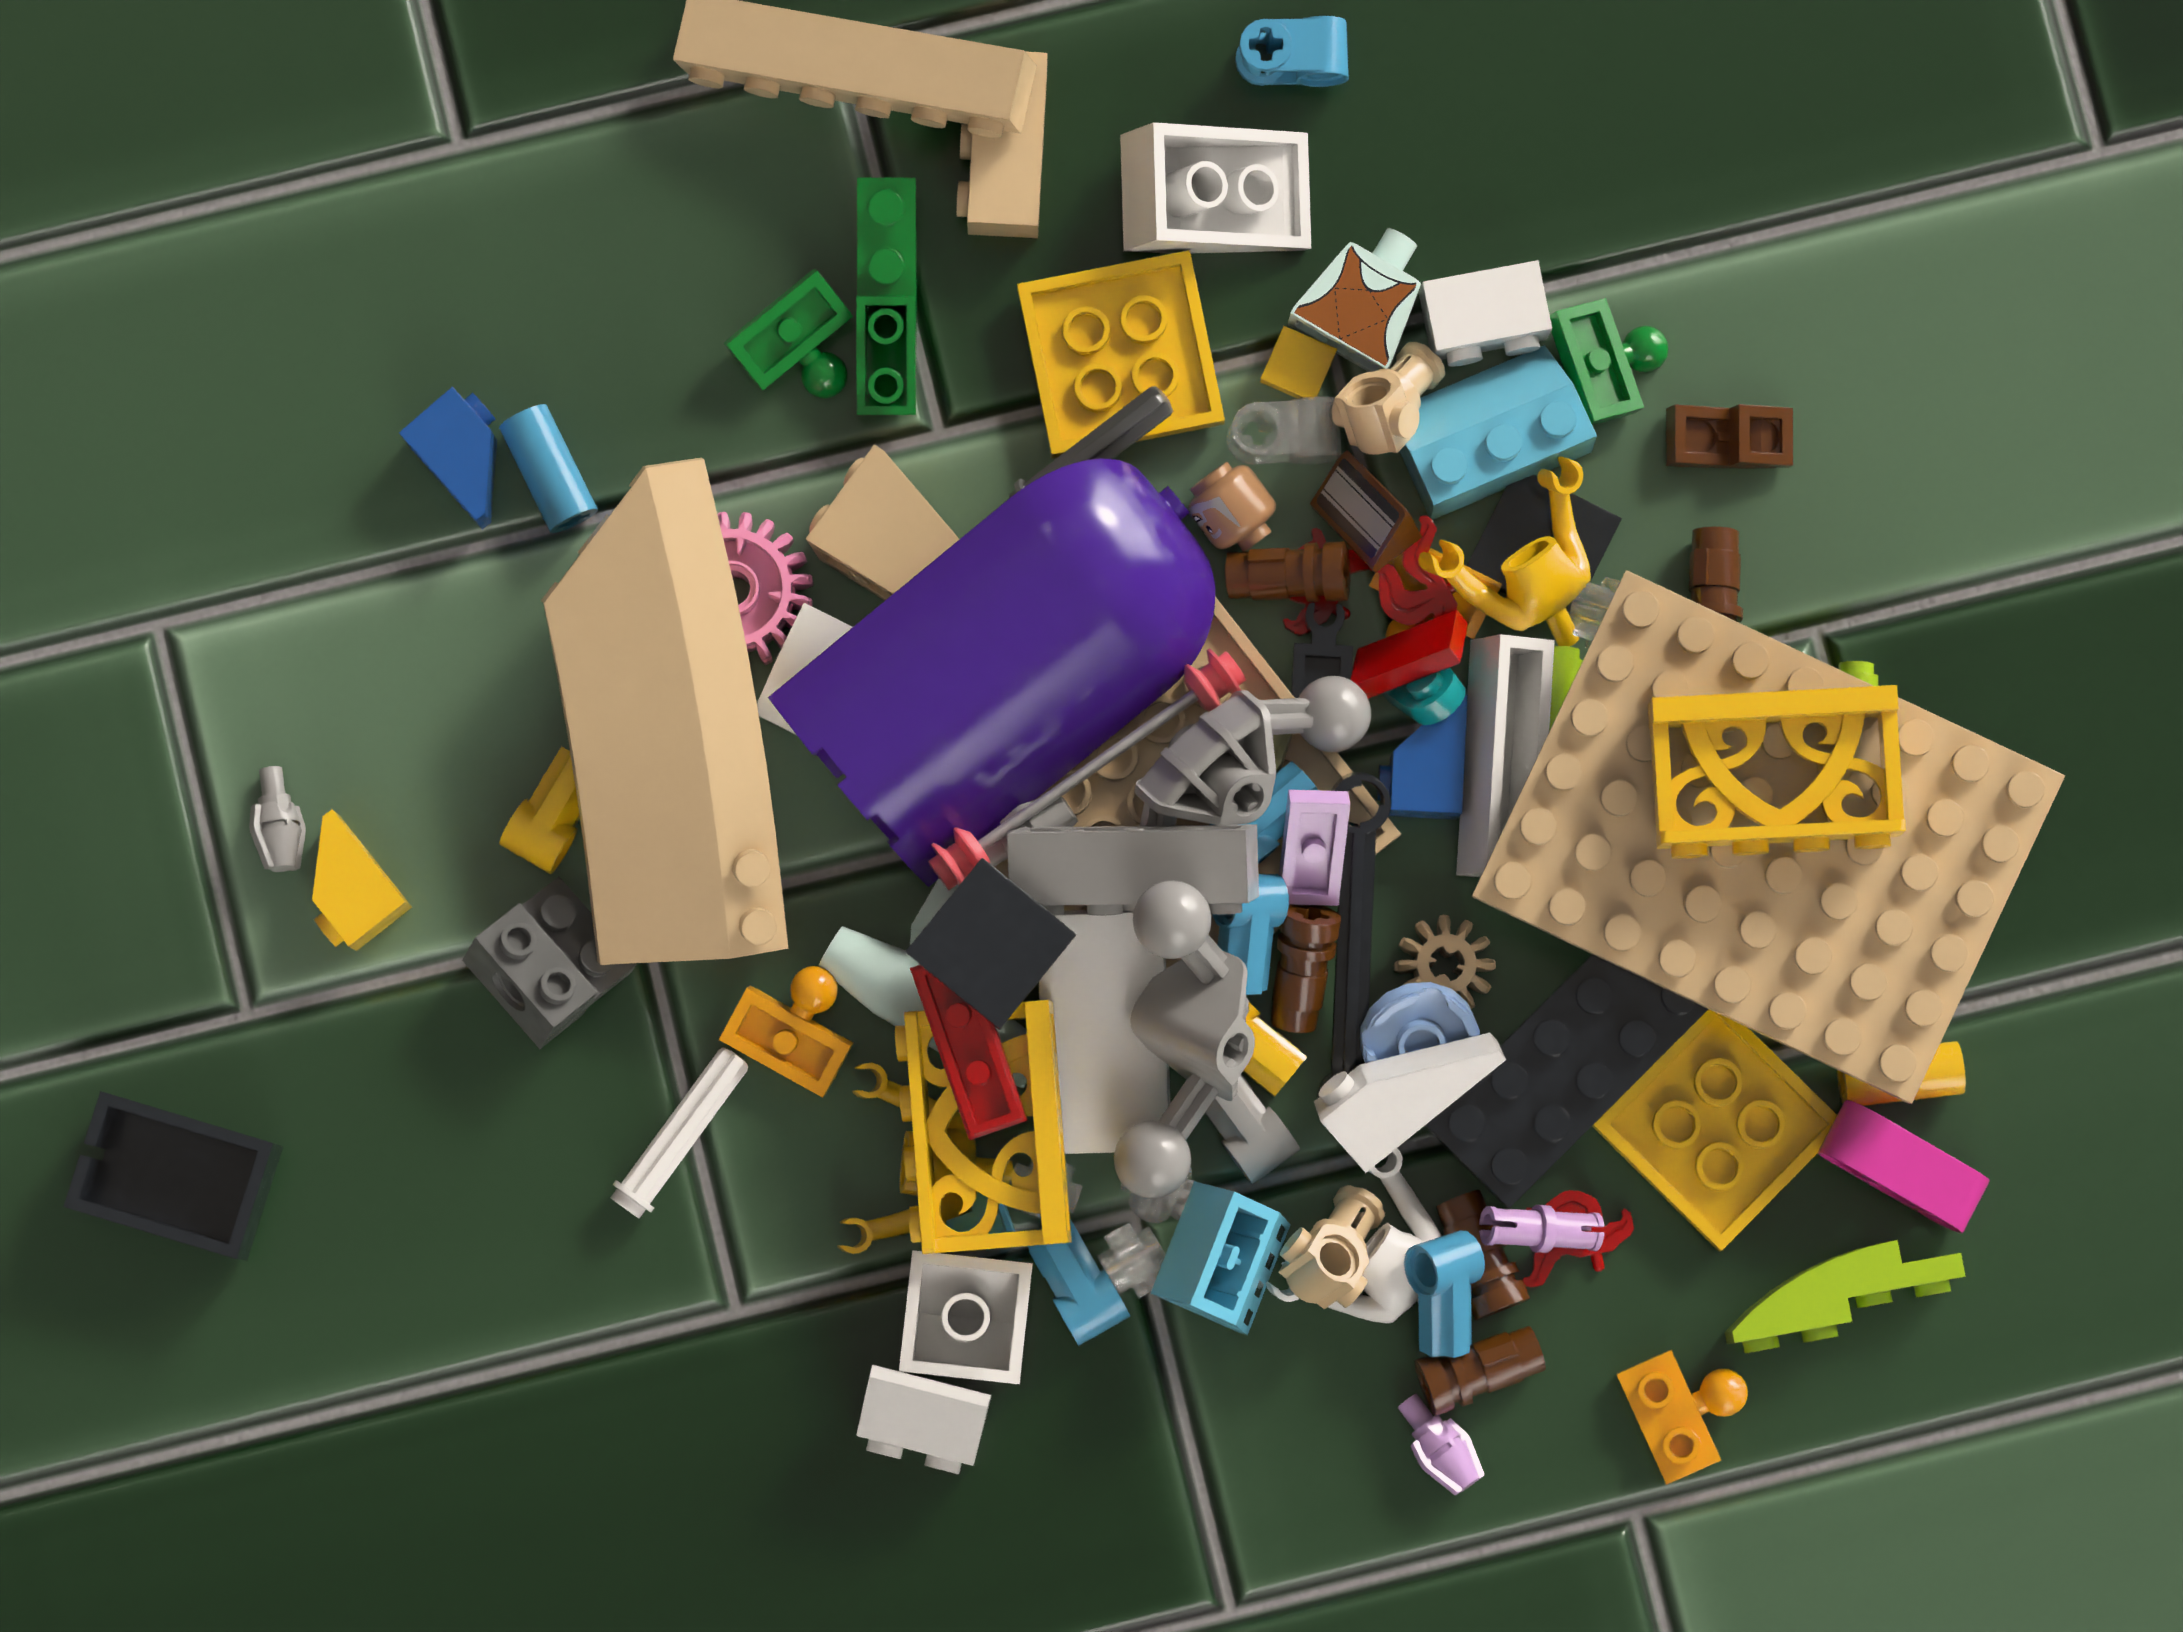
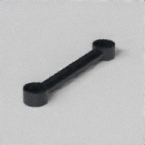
M1353 772L1341 777L1331 790L1349 791L1354 787L1362 786V781H1366L1377 789L1382 804L1379 805L1378 811L1372 819L1360 822V825L1348 821L1339 905L1337 908V913L1341 916L1338 939L1336 940L1331 1073L1321 1081L1317 1091V1099L1320 1097V1089L1329 1079L1340 1072L1345 1071L1349 1074L1357 1066L1365 1063L1360 1050V1028L1369 1010L1376 832L1387 820L1391 809V799L1387 788L1375 776L1365 772Z

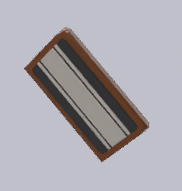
M1348 450L1343 452L1337 459L1310 502L1312 509L1375 573L1422 538L1407 509Z

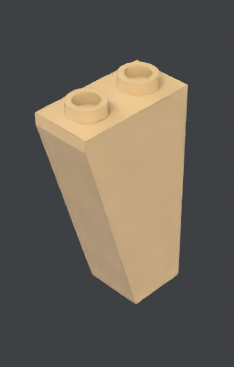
M873 445L865 458H859L851 465L844 479V487L831 505L823 506L816 513L810 525V533L806 537L807 542L819 560L884 601L959 540L956 534L886 452L876 445Z

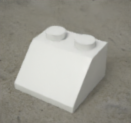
M912 1250L899 1371L1020 1384L1033 1263L941 1253L922 1254V1251Z
M872 1365L856 1436L869 1439L866 1451L901 1459L903 1448L927 1454L925 1466L959 1474L962 1463L972 1466L975 1463L992 1395Z

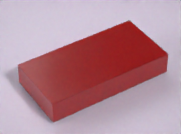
M1455 610L1357 649L1351 681L1356 683L1369 699L1457 665L1461 662L1468 623L1460 612Z

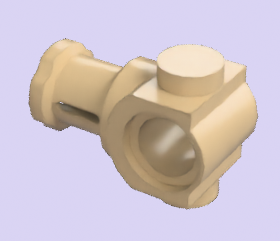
M1408 342L1397 354V362L1390 369H1379L1378 371L1366 372L1353 377L1335 397L1332 406V419L1336 426L1345 428L1350 445L1358 446L1366 454L1398 453L1416 433L1419 425L1420 396L1427 389H1434L1445 376V368L1440 357L1432 352L1428 346L1418 342Z
M1351 1185L1341 1187L1333 1198L1335 1208L1330 1217L1317 1221L1310 1233L1303 1227L1299 1228L1283 1246L1280 1256L1285 1259V1262L1278 1273L1286 1278L1290 1290L1299 1299L1307 1303H1317L1323 1309H1326L1336 1301L1344 1308H1347L1365 1288L1368 1280L1362 1274L1369 1264V1258L1364 1239L1370 1230L1380 1225L1385 1217L1382 1202L1373 1193L1364 1188ZM1361 1208H1364V1212H1359Z

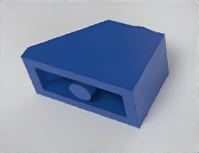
M452 386L403 428L399 434L411 450L483 530L491 523L497 439L488 426L496 419L474 393L463 399Z
M1465 695L1461 705L1446 719L1431 725H1421L1391 754L1389 766L1379 765L1378 779L1387 788L1391 799L1389 816L1458 820L1461 816L1463 808L1468 695ZM1377 791V800L1381 801L1379 792Z

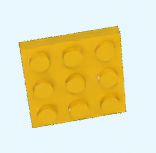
M1190 250L1017 284L1052 459L1058 458L1152 386H1156L1167 396L1173 412L1171 416L1136 442L1225 424Z
M1708 1009L1592 1127L1720 1252L1818 1153L1837 1114L1748 1027Z

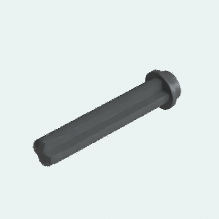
M1156 386L1149 387L1028 481L1023 479L1017 480L1014 483L1015 490L1009 494V498L1036 479L1061 467L1091 459H1114L1171 416L1173 409L1169 399Z

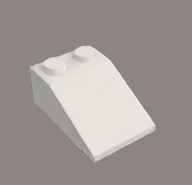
M1151 123L1120 135L1124 251L1172 254L1190 250V253L1302 251L1311 249L1308 133Z

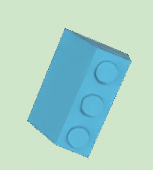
M1544 345L1536 351L1522 354L1421 397L1418 428L1416 433L1399 452L1428 516L1434 520L1500 492L1512 483L1531 475L1537 476L1538 472L1543 468L1552 470L1559 467V456L1575 460L1592 453L1597 435L1574 384Z

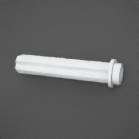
M724 1047L717 1051L622 1183L615 1180L613 1186L617 1189L610 1197L612 1200L638 1219L645 1210L653 1211L654 1207L650 1205L652 1200L747 1072L748 1065L741 1057Z

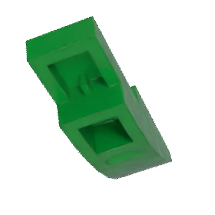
M857 178V415H916V178Z

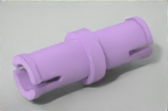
M1535 1205L1531 1210L1502 1209L1487 1206L1483 1209L1479 1225L1494 1226L1492 1230L1479 1231L1484 1245L1529 1246L1533 1252L1548 1253L1553 1247L1597 1251L1604 1240V1232H1583L1590 1231L1592 1227H1604V1221L1600 1213L1555 1212L1552 1206Z

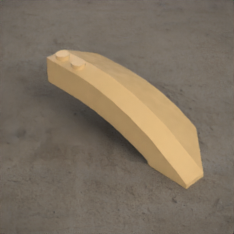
M703 458L643 466L629 484L630 490L611 515L606 514L577 552L579 556L559 583L554 582L541 599L544 605L557 672L576 786L597 961L600 965L732 959L788 949L777 839L758 707L735 586L705 461Z

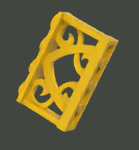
M1897 685L1652 698L1648 704V717L1651 734L1657 849L1671 848L1672 858L1689 859L1707 857L1708 846L1732 845V855L1736 856L1769 853V843L1793 842V852L1799 853L1830 850V840L1854 839L1855 849L1891 847V837L1901 836L1906 831L1897 710L1899 709ZM1866 717H1878L1881 767L1863 759L1853 758ZM1780 722L1783 736L1796 754L1809 762L1824 765L1809 787L1780 810L1751 793L1729 771L1741 766L1756 753L1763 742L1766 723ZM1818 723L1825 728L1826 736L1818 744L1834 745L1831 754L1813 749L1804 742L1803 731L1806 726ZM1682 727L1686 742L1698 766L1680 773L1671 780L1668 728ZM1727 728L1741 730L1746 737L1745 747L1732 756L1720 759L1716 751H1724L1732 747L1724 743L1722 739L1723 731ZM1846 770L1865 774L1877 785L1880 792V803L1871 815L1863 818L1853 817L1843 811L1842 800L1845 796L1851 794L1860 797L1862 800L1864 799L1857 785L1850 781L1841 780ZM1706 777L1713 787L1703 790L1697 796L1693 808L1702 802L1710 803L1715 807L1716 816L1711 823L1694 826L1685 822L1680 817L1676 808V799L1679 792L1688 783ZM1820 804H1822V809L1830 821L1829 823L1797 824L1812 813ZM1735 809L1760 825L1727 828L1733 820Z
M1052 1001L1022 1002L1008 1019H1026L1027 1033L1003 1042L1002 1046L1012 1075L1014 1073H1021L1027 1080V1088L1020 1095L1026 1115L1033 1117L1034 1131L1018 1135L1001 1149L995 1159L991 1175L972 1162L959 1149L946 1131L958 1110V1106L945 1069L936 1068L930 1061L928 1047L933 1034L925 1011L904 1012L905 1025L895 1026L898 1062L908 1061L909 1085L900 1086L899 1091L901 1117L903 1122L912 1121L914 1140L913 1146L904 1147L905 1174L907 1182H917L918 1206L909 1207V1230L911 1242H921L922 1254L1072 1242L1055 1019ZM927 1081L940 1087H947L937 1100L931 1113L929 1112ZM933 1151L945 1166L953 1172V1174L942 1177L936 1183L934 1178ZM1016 1153L1027 1154L1033 1161L1032 1173L1022 1177L1013 1168L1012 1185L1003 1182L1004 1173L1011 1157ZM953 1192L961 1196L963 1207L959 1214L965 1213L974 1205L977 1192L988 1197L983 1218L969 1231L958 1232L951 1229L942 1220L940 1214L941 1202L946 1194ZM1000 1203L1022 1211L1041 1214L1042 1230L989 1234L997 1218Z

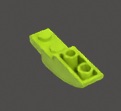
M1898 1240L1858 1248L1829 1258L1797 1273L1756 1301L1725 1331L1727 1344L1742 1342L1744 1353L1780 1347L1778 1335L1801 1331L1803 1343L1838 1337L1837 1325L1852 1322L1848 1298L1855 1297L1857 1308L1893 1302L1891 1290L1914 1286L1916 1297L1950 1292V1279L1966 1277L1961 1253L1902 1263Z

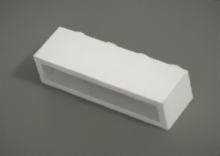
M1502 634L1470 640L1463 808L1459 822L1456 875L1481 877L1548 736L1555 640Z

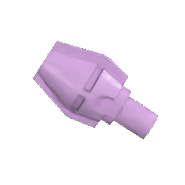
M1417 1394L1412 1395L1398 1406L1400 1412L1414 1429L1412 1436L1416 1441L1410 1447L1420 1467L1454 1495L1463 1492L1484 1476L1470 1437L1451 1418L1443 1421L1439 1415L1433 1416Z

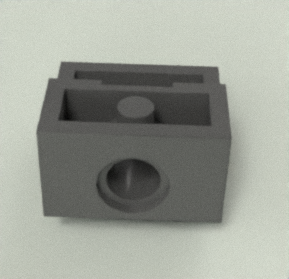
M559 876L523 905L518 903L476 936L462 960L539 1049L584 1015L590 1005L632 973L637 965L636 963L600 965L598 963L592 913Z

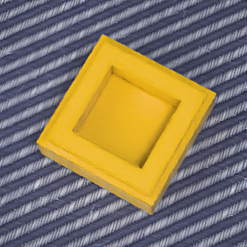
M1283 326L1260 378V383L1314 405L1337 353V348Z

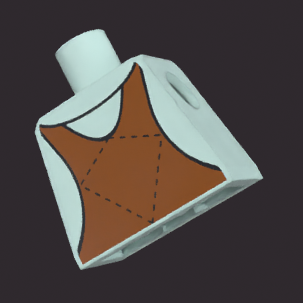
M1391 228L1386 229L1373 253L1355 243H1348L1290 312L1288 325L1309 337L1337 348V354L1368 372L1389 369L1421 283L1416 278L1403 271L1417 248L1416 243L1406 235Z

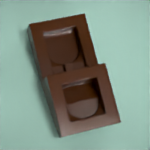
M1738 404L1731 408L1672 405L1666 408V466L1741 469L1789 468L1793 466V408Z

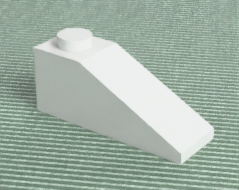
M1491 1033L1477 1035L1360 1064L1349 1074L1345 1071L1340 1072L1323 1085L1319 1091L1320 1097L1314 1101L1321 1123L1366 1173L1502 1064L1506 1058L1498 1041Z

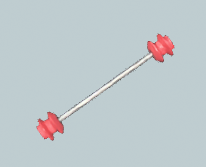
M1209 648L1206 650L1208 658L1206 666L1198 670L1186 664L1184 666V682L1189 690L1187 694L977 841L971 832L955 827L953 829L955 843L944 849L932 843L931 846L936 856L928 862L948 890L956 885L959 886L981 858H984L989 863L991 862L985 852L986 849L1196 701L1204 710L1212 711L1221 705L1220 699L1228 693L1233 694L1235 691H1241L1239 685L1244 683L1246 678L1234 659L1226 651L1217 656Z

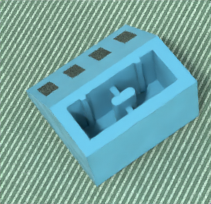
M1194 1181L1151 1294L1236 1332L1248 1335L1267 1287L1266 1282L1270 1279L1291 1224L1280 1212L1239 1193Z

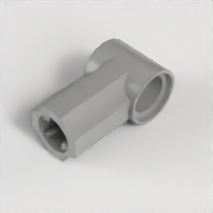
M1242 1074L1238 1078L1237 1094L1234 1099L1227 1101L1216 1096L1205 1112L1223 1137L1221 1141L1223 1147L1252 1185L1300 1150L1299 1145L1271 1107H1264Z

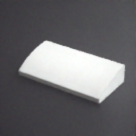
M1087 910L1064 911V914L1056 915L1055 917L1077 935L1039 981L1040 1000L1052 1001L1054 1007L1065 1154L1115 1152L1118 1141L1129 1128L1145 1121H1159L1170 1105L1169 1065L1148 1050L1136 1037L1131 1028L1133 1007L1150 980L1166 969V958L1152 954L1139 942L1133 927L1132 912H1123V914L1094 916L1087 915Z

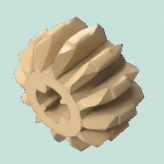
M1448 915L1439 916L1437 936H1434L1426 922H1418L1415 925V930L1423 946L1412 939L1402 938L1398 945L1403 952L1415 957V959L1396 961L1394 963V972L1414 974L1415 978L1405 982L1403 985L1407 983L1432 982L1451 988L1468 1002L1471 1009L1474 1008L1473 997L1466 986L1478 993L1487 994L1491 985L1483 978L1475 975V972H1489L1496 968L1495 960L1490 958L1476 959L1475 955L1483 951L1490 944L1489 939L1483 936L1470 945L1465 938L1471 932L1473 923L1468 920L1463 921L1456 935L1450 934L1451 922ZM1438 951L1444 958L1454 955L1460 964L1453 970V973L1458 974L1457 979L1450 981L1445 974L1435 977L1430 967L1437 960L1432 958L1431 955Z

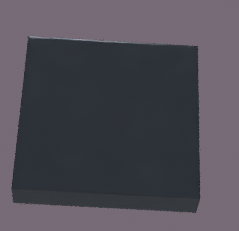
M1531 475L1506 486L1467 564L1468 567L1501 583L1502 586L1499 591L1507 594L1506 579L1501 569L1503 562L1516 551L1538 538L1546 536L1554 538L1549 491L1539 484L1536 475ZM1570 494L1576 530L1590 565L1591 582L1622 518L1583 498ZM1588 586L1566 606L1571 619Z
M981 858L905 953L1000 1030L1077 934L984 858Z

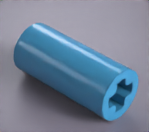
M546 404L525 409L508 418L499 426L550 533L561 532L576 526L592 517L598 511Z

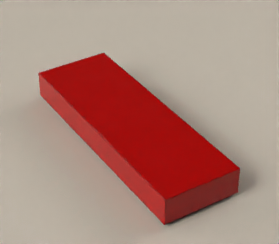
M922 966L911 967L910 970L969 1140L1027 1121L1028 1118L996 1027Z

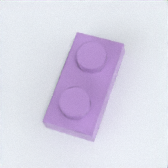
M1288 789L1279 875L1287 885L1289 904L1339 905L1350 813L1348 791Z

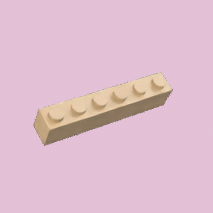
M686 0L673 60L689 74L688 80L701 86L723 88L724 81L745 84L744 90L746 92L766 98H778L779 91L800 94V101L822 108H833L835 101L856 104V111L878 118H889L891 111L912 114L911 120L913 122L933 128H945L947 121L968 124L967 130L969 132L989 138H1001L1003 131L1022 133L1037 66L1024 50L739 0Z

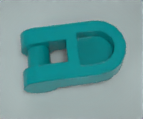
M1449 667L1384 692L1382 695L1393 706L1417 723L1431 725L1446 719L1455 712L1465 697L1466 688Z

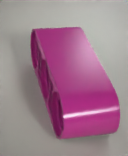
M1850 1100L1844 1101L1818 1151L1821 1157L1935 1223L1962 1234L1990 1182L1986 1176L1880 1114Z

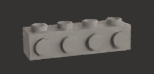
M1257 824L1023 827L1007 833L1009 879L1054 916L1064 914V905H1087V915L1106 916L1123 914V905L1136 904L1140 896L1148 888L1157 883L1170 880L1185 882L1195 887L1206 899L1211 914L1242 913V903H1250L1259 897Z

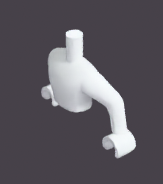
M1398 1148L1388 1155V1160L1384 1166L1380 1168H1375L1374 1166L1368 1172L1381 1179L1402 1218L1415 1236L1402 1232L1389 1223L1380 1227L1366 1243L1369 1264L1362 1276L1368 1280L1364 1291L1369 1296L1360 1294L1347 1308H1344L1337 1301L1328 1307L1357 1318L1386 1324L1396 1321L1414 1303L1418 1302V1294L1410 1286L1405 1274L1404 1259L1408 1248L1441 1237L1435 1223L1399 1171L1403 1158ZM1268 1281L1266 1282L1267 1289L1277 1298L1286 1302L1299 1299L1290 1288L1279 1290Z

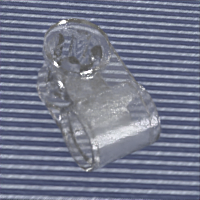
M1306 397L1290 401L1246 404L1238 410L1228 428L1226 438L1228 449L1237 460L1252 465L1270 463L1322 464L1337 461L1341 457L1342 452L1340 427L1336 426L1332 419V406L1335 398ZM1250 422H1257L1260 432L1269 433L1265 436L1260 446L1253 445L1252 436L1242 435Z

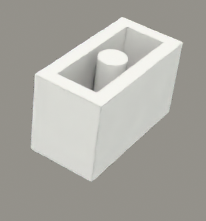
M1538 260L1424 281L1419 291L1429 348L1441 360L1447 359L1448 366L1451 367L1478 362L1483 359L1482 352L1504 348L1507 356L1536 351L1540 349L1539 341L1547 340L1552 330Z

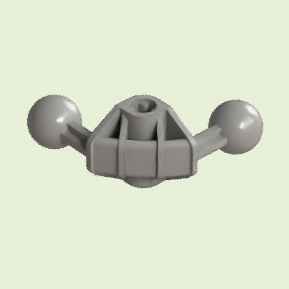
M1326 676L1311 682L1301 692L1299 698L1258 700L1247 690L1235 691L1227 701L1209 713L1206 711L1199 716L1198 722L1179 730L1171 739L1168 748L1165 747L1160 753L1161 756L1146 775L1136 782L1134 792L1144 802L1140 826L1176 825L1177 818L1214 825L1247 824L1257 820L1264 814L1271 802L1276 779L1273 735L1300 733L1305 741L1316 749L1326 752L1347 750L1364 737L1370 725L1371 707L1365 692L1353 681L1340 676ZM1136 904L1123 905V912L1134 913Z
M1173 880L1163 881L1148 888L1138 899L1133 913L1134 931L1145 949L1158 957L1167 959L1181 958L1180 961L1150 980L1137 999L1131 1013V1028L1136 1037L1148 1050L1186 1079L1159 1121H1145L1129 1128L1122 1135L1115 1148L1114 1166L1119 1180L1129 1191L1145 1198L1167 1196L1184 1183L1191 1166V1152L1186 1141L1216 1096L1227 1101L1234 1099L1237 1094L1238 1078L1248 1065L1255 1047L1254 1033L1246 1023V1016L1249 1012V1000L1246 998L1247 967L1239 957L1222 951L1208 935L1211 927V912L1204 896L1195 887L1185 882Z

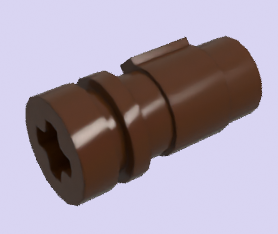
M1716 526L1696 528L1692 531V552L1689 555L1688 591L1691 592L1690 600L1736 622H1741L1743 620V608L1737 605L1738 593L1740 592L1741 570L1739 531L1733 528Z
M1325 542L1323 548H1319L1317 543H1306L1304 549L1263 548L1249 549V551L1228 552L1225 564L1228 597L1230 599L1281 600L1305 596L1308 602H1319L1321 596H1325L1326 601H1347L1349 599L1351 583L1347 543Z
M1289 904L1287 917L1283 924L1280 925L1281 933L1278 935L1277 949L1281 952V959L1277 964L1272 993L1273 1007L1270 1022L1273 1026L1293 1033H1309L1316 1030L1319 1011L1323 1006L1328 977L1327 964L1329 960L1335 957L1337 945L1335 941L1338 939L1341 916L1336 911L1321 905Z
M1480 1189L1457 1196L1436 1206L1444 1226V1235L1460 1230L1468 1231L1476 1238L1483 1251L1485 1260L1484 1274L1479 1281L1471 1284V1296L1473 1298L1471 1299V1312L1475 1321L1500 1313L1530 1299L1523 1280L1517 1281L1514 1274L1518 1273L1519 1269L1516 1262L1509 1263L1503 1248L1507 1245H1484L1481 1241L1479 1231L1492 1230L1494 1226L1479 1225L1481 1213L1487 1207Z
M1530 1326L1510 1333L1503 1332L1472 1343L1470 1345V1353L1459 1357L1442 1356L1438 1358L1427 1355L1414 1361L1420 1387L1434 1416L1454 1410L1456 1402H1459L1462 1407L1473 1403V1396L1484 1392L1491 1393L1522 1382L1524 1378L1546 1370L1541 1347Z

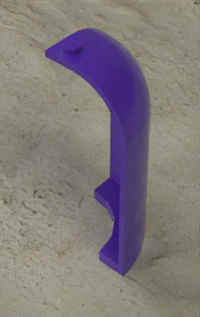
M1091 459L1076 462L1047 473L1010 497L772 693L768 699L811 754L817 755L836 779L842 774L846 776L837 784L838 787L866 820L871 819L888 837L889 841L887 842L890 847L929 887L939 879L928 862L936 856L931 846L932 843L944 849L955 843L953 833L955 827L971 832L977 841L1000 826V821L1014 808L1038 798L1181 679L1184 675V666L1186 664H1193L1211 628L1215 609L1213 572L1203 548L1181 521L1190 512L1169 486L1158 493L1136 467L1120 460Z

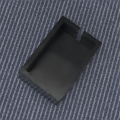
M100 1091L84 1143L106 1149L103 1160L88 1156H79L63 1207L234 1259L247 1261L283 1146Z

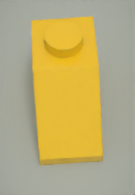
M333 809L322 816L312 901L322 913L314 921L335 947L345 941L348 947L357 951L410 910L412 906L342 817Z

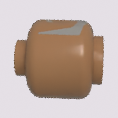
M1225 462L1189 489L1195 496L1188 505L1189 514L1215 548L1227 549L1237 543L1241 550L1245 552L1271 532V529L1265 522L1274 514L1276 503L1250 467L1239 465L1232 468L1228 462Z

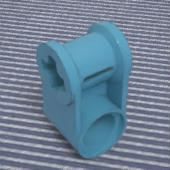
M1335 16L1255 20L1241 34L1240 44L1235 57L1237 71L1244 80L1260 86L1304 85L1328 87L1345 83L1349 80L1347 22L1345 19ZM1256 44L1266 45L1268 54H1272L1270 61L1261 60L1259 51L1255 50Z

